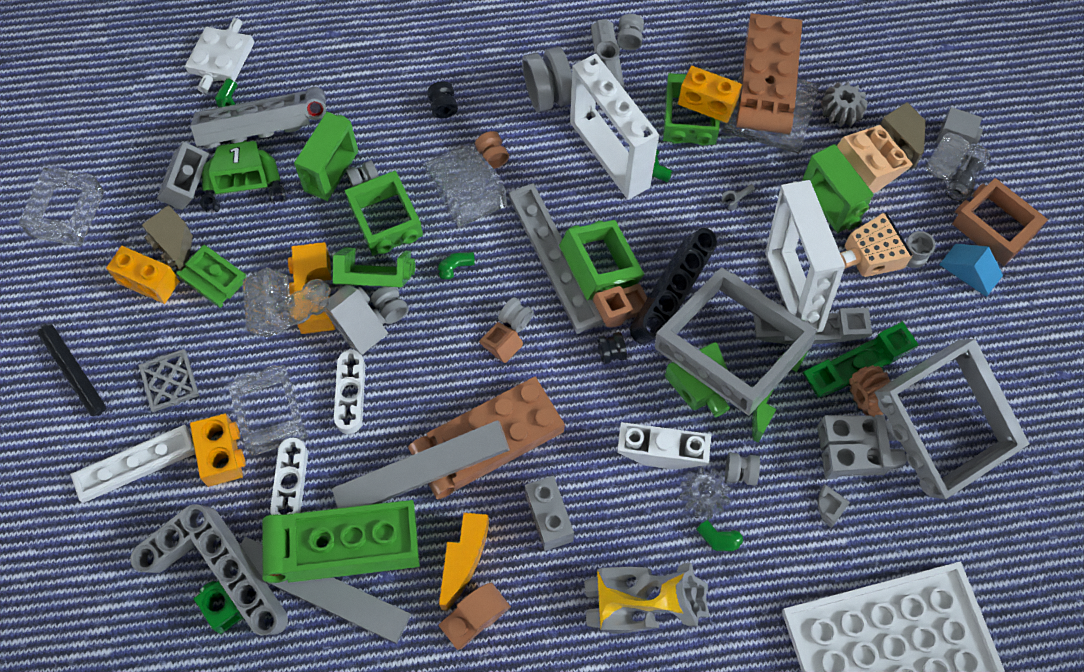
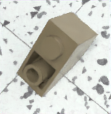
M906 102L885 116L880 125L889 133V136L898 147L904 151L907 158L912 162L913 165L910 168L913 169L917 166L924 153L925 119Z
M168 205L142 224L147 233L144 239L153 250L159 248L163 252L160 256L171 268L176 266L179 271H182L186 267L185 263L189 260L193 235L186 223Z

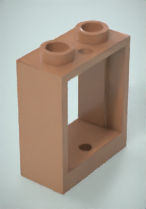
M994 178L987 186L982 183L972 194L974 199L971 202L965 200L956 209L955 213L958 216L952 225L978 246H989L994 258L1005 266L1041 230L1048 219ZM987 198L1025 227L1010 242L973 213Z

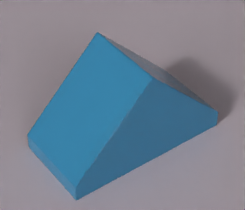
M955 244L939 264L986 297L1003 276L989 246Z

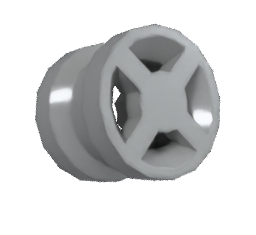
M513 297L500 311L498 320L502 323L510 324L511 329L519 333L527 326L534 311L529 307H523L521 301Z

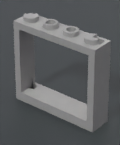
M721 267L656 333L655 349L750 416L812 347L817 330L807 321L801 320L788 312L783 305L776 304L764 296L760 290L752 288L743 282L736 274L730 273ZM719 290L795 341L753 388L677 335Z
M976 339L955 341L874 392L879 400L878 406L880 410L887 416L892 425L894 437L901 442L906 452L907 462L915 469L920 479V487L929 497L949 498L1029 445ZM955 358L998 442L941 478L898 393Z

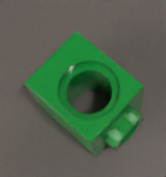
M219 580L217 582L211 581L199 590L200 594L193 598L211 628L220 635L243 619V616ZM225 597L224 607L217 612H213L214 602L219 598Z

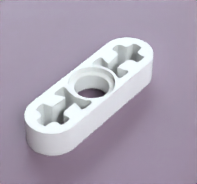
M355 350L343 352L337 361L334 422L339 431L344 434L357 432L361 428L363 421L365 362L362 355ZM354 359L358 365L353 366L354 377H349L347 365L350 363V360ZM348 385H354L358 388V392L353 398L342 396V390ZM346 406H351L350 412L355 419L350 420V425H345L344 421L341 420L347 417Z
M288 438L279 446L270 507L271 515H281L278 511L285 508L286 500L280 494L289 497L288 506L293 511L287 514L301 513L308 451L300 439ZM293 447H296L300 454L294 455L293 464L295 467L290 466L291 459L286 454L291 452ZM286 475H296L298 481L293 488L285 489L282 487L281 482Z

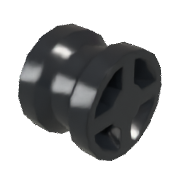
M621 332L614 333L612 337H597L599 354L604 365L611 363L613 359H619L620 361L627 359L626 345Z

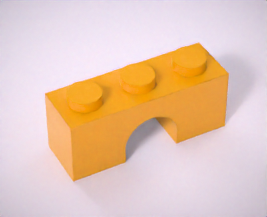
M326 242L292 246V257H288V268L294 278V282L289 283L291 299H295V307L291 308L293 325L297 324L301 334L336 330L335 325L320 306L331 297L330 294L311 292L312 287L316 283L332 280L330 254Z

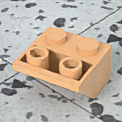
M881 125L844 136L837 145L838 149L873 193L881 190L913 165L904 151L898 147Z

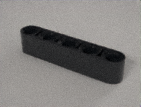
M701 228L683 240L631 324L630 334L635 342L646 344L655 340L656 333L679 310L717 246V237L712 230Z

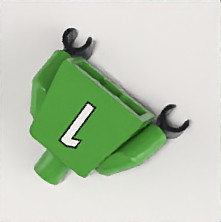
M245 140L239 143L218 146L214 156L203 166L202 191H205V195L200 199V206L207 213L208 204L213 202V209L215 212H218L221 206L214 197V191L215 194L266 188L268 184L271 185L269 189L271 202L275 204L273 196L276 193H281L284 202H286L285 189L279 185L281 179L275 159L265 150H258L257 144L254 141L247 142Z

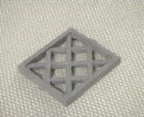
M185 349L165 356L161 355L159 358L138 365L152 412L173 405L176 406L181 402L200 396ZM180 357L176 365L167 362L172 358ZM183 360L185 361L187 370L180 368V365L182 364ZM160 363L156 372L148 369L149 366ZM164 366L173 369L168 377L160 374ZM177 371L185 374L181 383L172 380ZM146 373L153 376L149 383ZM157 378L165 381L161 390L153 387ZM188 378H190L192 388L185 385ZM170 383L178 386L173 395L165 392ZM182 388L190 391V394L178 398ZM151 391L158 393L154 401ZM162 396L170 398V401L158 405Z

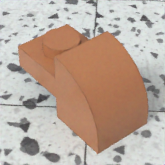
M640 283L624 289L621 286H617L596 293L593 298V302L606 327L609 328L620 326L625 320L636 317L647 300V296Z
M492 582L487 583L457 604V608L438 626L454 647L460 650L484 628H489L511 606Z

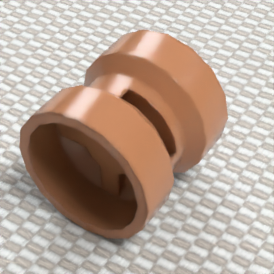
M495 131L486 132L475 141V147L483 155L482 161L487 169L501 167L509 159V153L501 145L502 139L499 133Z

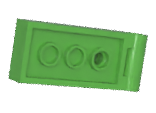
M414 500L286 515L275 514L266 516L262 520V571L265 582L280 583L288 580V583L420 567Z

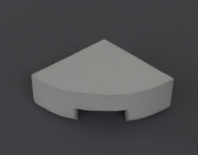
M824 484L818 495V509L822 519L832 528L850 502Z

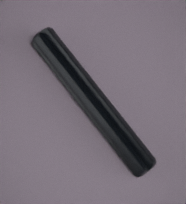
M52 324L42 325L37 332L38 336L90 416L102 415V412L106 410V405Z

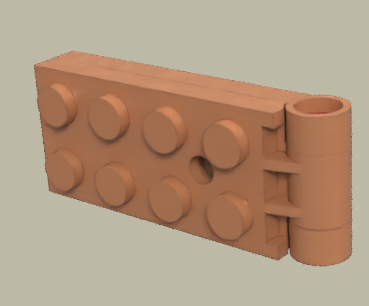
M750 14L746 34L741 78L742 87L739 96L736 127L790 135L794 118L793 112L795 110L803 20Z
M536 376L426 433L427 436L416 439L408 446L409 451L414 455L498 420L501 423L510 450L428 483L436 499L447 497L454 491L564 433L565 424Z

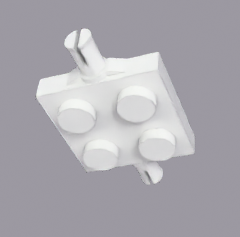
M233 18L229 28L226 30L205 27L184 66L188 73L203 77L197 86L200 92L207 93L214 81H225L229 78L235 82L255 43L252 36L238 33L243 25L240 19Z

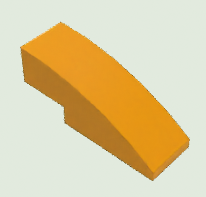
M463 512L460 543L447 542L439 601L441 610L448 611L474 574L486 542L489 527V518L486 514Z

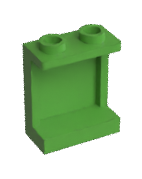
M344 247L333 255V284L403 287L411 279V275L415 274L416 262L415 258H411V251H404L397 258V267L355 264L356 248Z

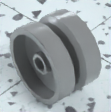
M559 46L546 49L543 58L536 52L524 55L522 57L523 75L530 100L536 112L541 113L551 110L554 101L560 107L570 105L572 72L563 49Z

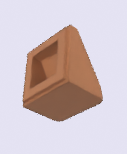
M499 322L479 341L484 348L504 363L508 362L523 346V342L517 332Z

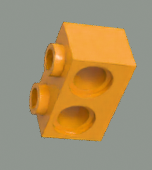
M691 65L681 85L678 105L728 123L738 102L742 84Z
M122 245L106 267L118 284L163 304L167 302L180 282L170 266Z
M226 413L191 422L190 426L199 475L207 487L243 478L242 467L246 466L242 449L237 447L236 440L240 439L237 423L232 422ZM223 431L219 439L211 440L214 433ZM229 458L228 463L224 467L216 468L217 463L221 459Z

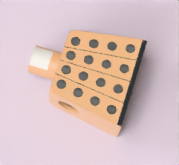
M887 212L853 231L845 243L846 251L840 253L845 264L844 269L856 265L860 274L864 277L904 269L913 256Z

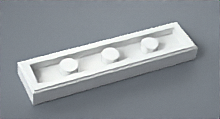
M182 425L71 473L70 475L79 501L85 503L194 455V443L187 426Z

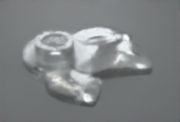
M321 279L309 281L303 286L301 291L294 292L288 296L278 307L283 310L292 311L288 320L289 325L301 324L308 320L311 315H320L326 310L330 302L328 296L331 293V289Z

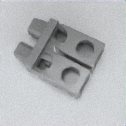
M825 415L817 425L820 448L824 450L821 455L825 480L837 479L839 476L885 475L890 469L901 468L907 462L903 449H890L889 441H897L892 433L890 421H885V415H875L874 417L866 415Z

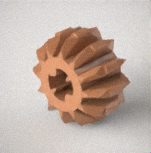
M873 365L868 368L864 367L852 374V378L849 379L851 385L850 392L854 397L853 400L856 401L858 409L862 410L866 416L883 415L878 406L879 400L874 392L891 381L888 373L883 372L881 367H874Z

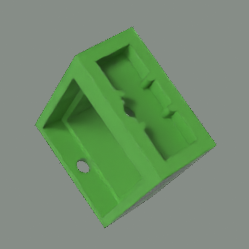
M668 73L665 92L663 141L675 144L716 145L720 120L710 117V126L672 123L673 98H679L681 85L687 74Z
M326 112L294 162L304 192L326 201L329 200L344 176L346 169H348L358 153L351 121L345 116Z
M833 144L811 156L802 181H811L825 218L838 234L845 229L853 230L861 224L862 217L869 209L868 205L874 194L838 147Z
M396 170L345 190L349 206L372 256L388 253L394 247L404 243H413L423 236L421 222ZM398 195L410 221L372 235L361 209Z
M616 220L597 221L591 225L581 227L579 225L573 226L566 231L559 244L587 301L592 300L596 293L617 286H621L624 289L636 285L645 275ZM604 240L619 270L598 274L583 244Z

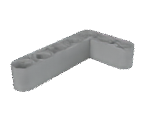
M198 504L186 507L132 551L130 562L136 571L160 573L196 546L253 632L261 636L275 635L283 632L287 626L288 616L286 611L214 508ZM202 512L204 515L203 524L198 527L196 519L197 516ZM178 532L179 541L173 546L172 537ZM217 537H220L221 547L215 552L213 543ZM152 551L154 554L153 563L149 565L147 562V558L150 552ZM233 562L238 564V573L235 577H232L230 573V567ZM251 587L256 591V597L252 603L247 598V592ZM268 612L274 618V623L270 629L264 623Z

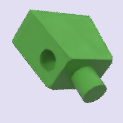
M716 342L700 349L702 353L727 369ZM674 362L667 365L666 379L691 409L697 410L708 405L714 417L721 416L730 409L722 396Z

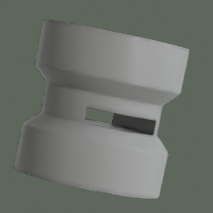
M636 14L621 16L618 26L619 33L617 35V44L620 48L631 51L642 46V32L644 28L642 17Z
M372 160L363 163L362 167L346 169L352 187L379 177Z
M917 231L908 237L906 245L913 256L907 266L910 268H920L926 264L936 247L935 240L929 233Z
M383 286L376 290L370 298L375 308L380 309V314L386 324H392L401 320L409 311L406 302L399 298V291L396 287Z
M729 452L726 460L725 482L736 483L739 480L744 481L747 485L756 486L760 472V456L749 455L741 457L738 453Z

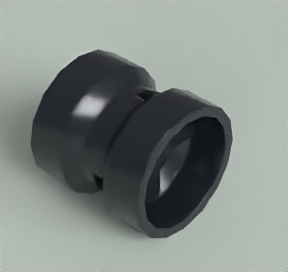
M446 81L432 84L427 92L429 100L432 102L431 110L433 116L444 119L455 115L458 111V106L453 98L454 90L452 84Z

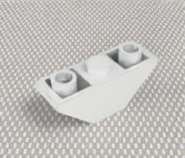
M621 422L617 453L645 466L673 470L708 465L711 434Z

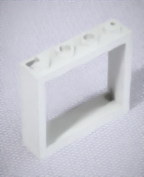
M594 54L572 66L570 123L627 200L651 186L659 134L599 56ZM596 102L629 144V152L595 109ZM647 129L651 135L644 137L643 131Z
M793 181V183L781 185L765 255L784 307L797 318L807 321L817 332H822L845 264L811 181ZM799 238L810 263L807 278L804 275L795 251Z

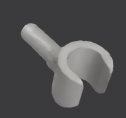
M751 184L737 193L734 191L724 192L722 203L728 199L733 200L734 202L728 205V210H735L738 206V201L755 190L754 185Z

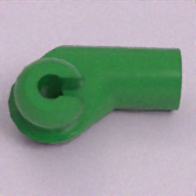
M229 78L224 81L215 96L218 108L235 105L232 95L238 85Z

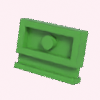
M203 245L185 263L186 267L182 271L176 273L182 281L219 308L223 306L222 303L227 298L230 299L248 280L245 273L206 245Z

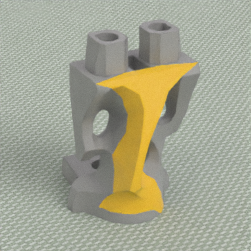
M690 562L678 566L676 573L665 576H654L651 569L643 567L597 569V577L584 581L586 596L591 599L599 598V608L587 610L586 624L589 627L598 628L608 633L621 634L659 628V622L655 620L654 613H672L684 625L690 627H697L699 618L709 617L706 601L708 584L694 575L693 566ZM636 577V585L628 587L626 584L627 580ZM655 587H659V595L652 600H648V596ZM636 611L645 613L643 621L636 622L631 617Z

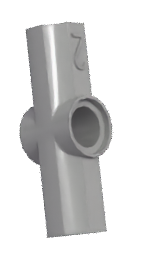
M607 19L598 20L591 25L595 54L599 56L625 90L619 59L620 48L616 43L613 22H609Z

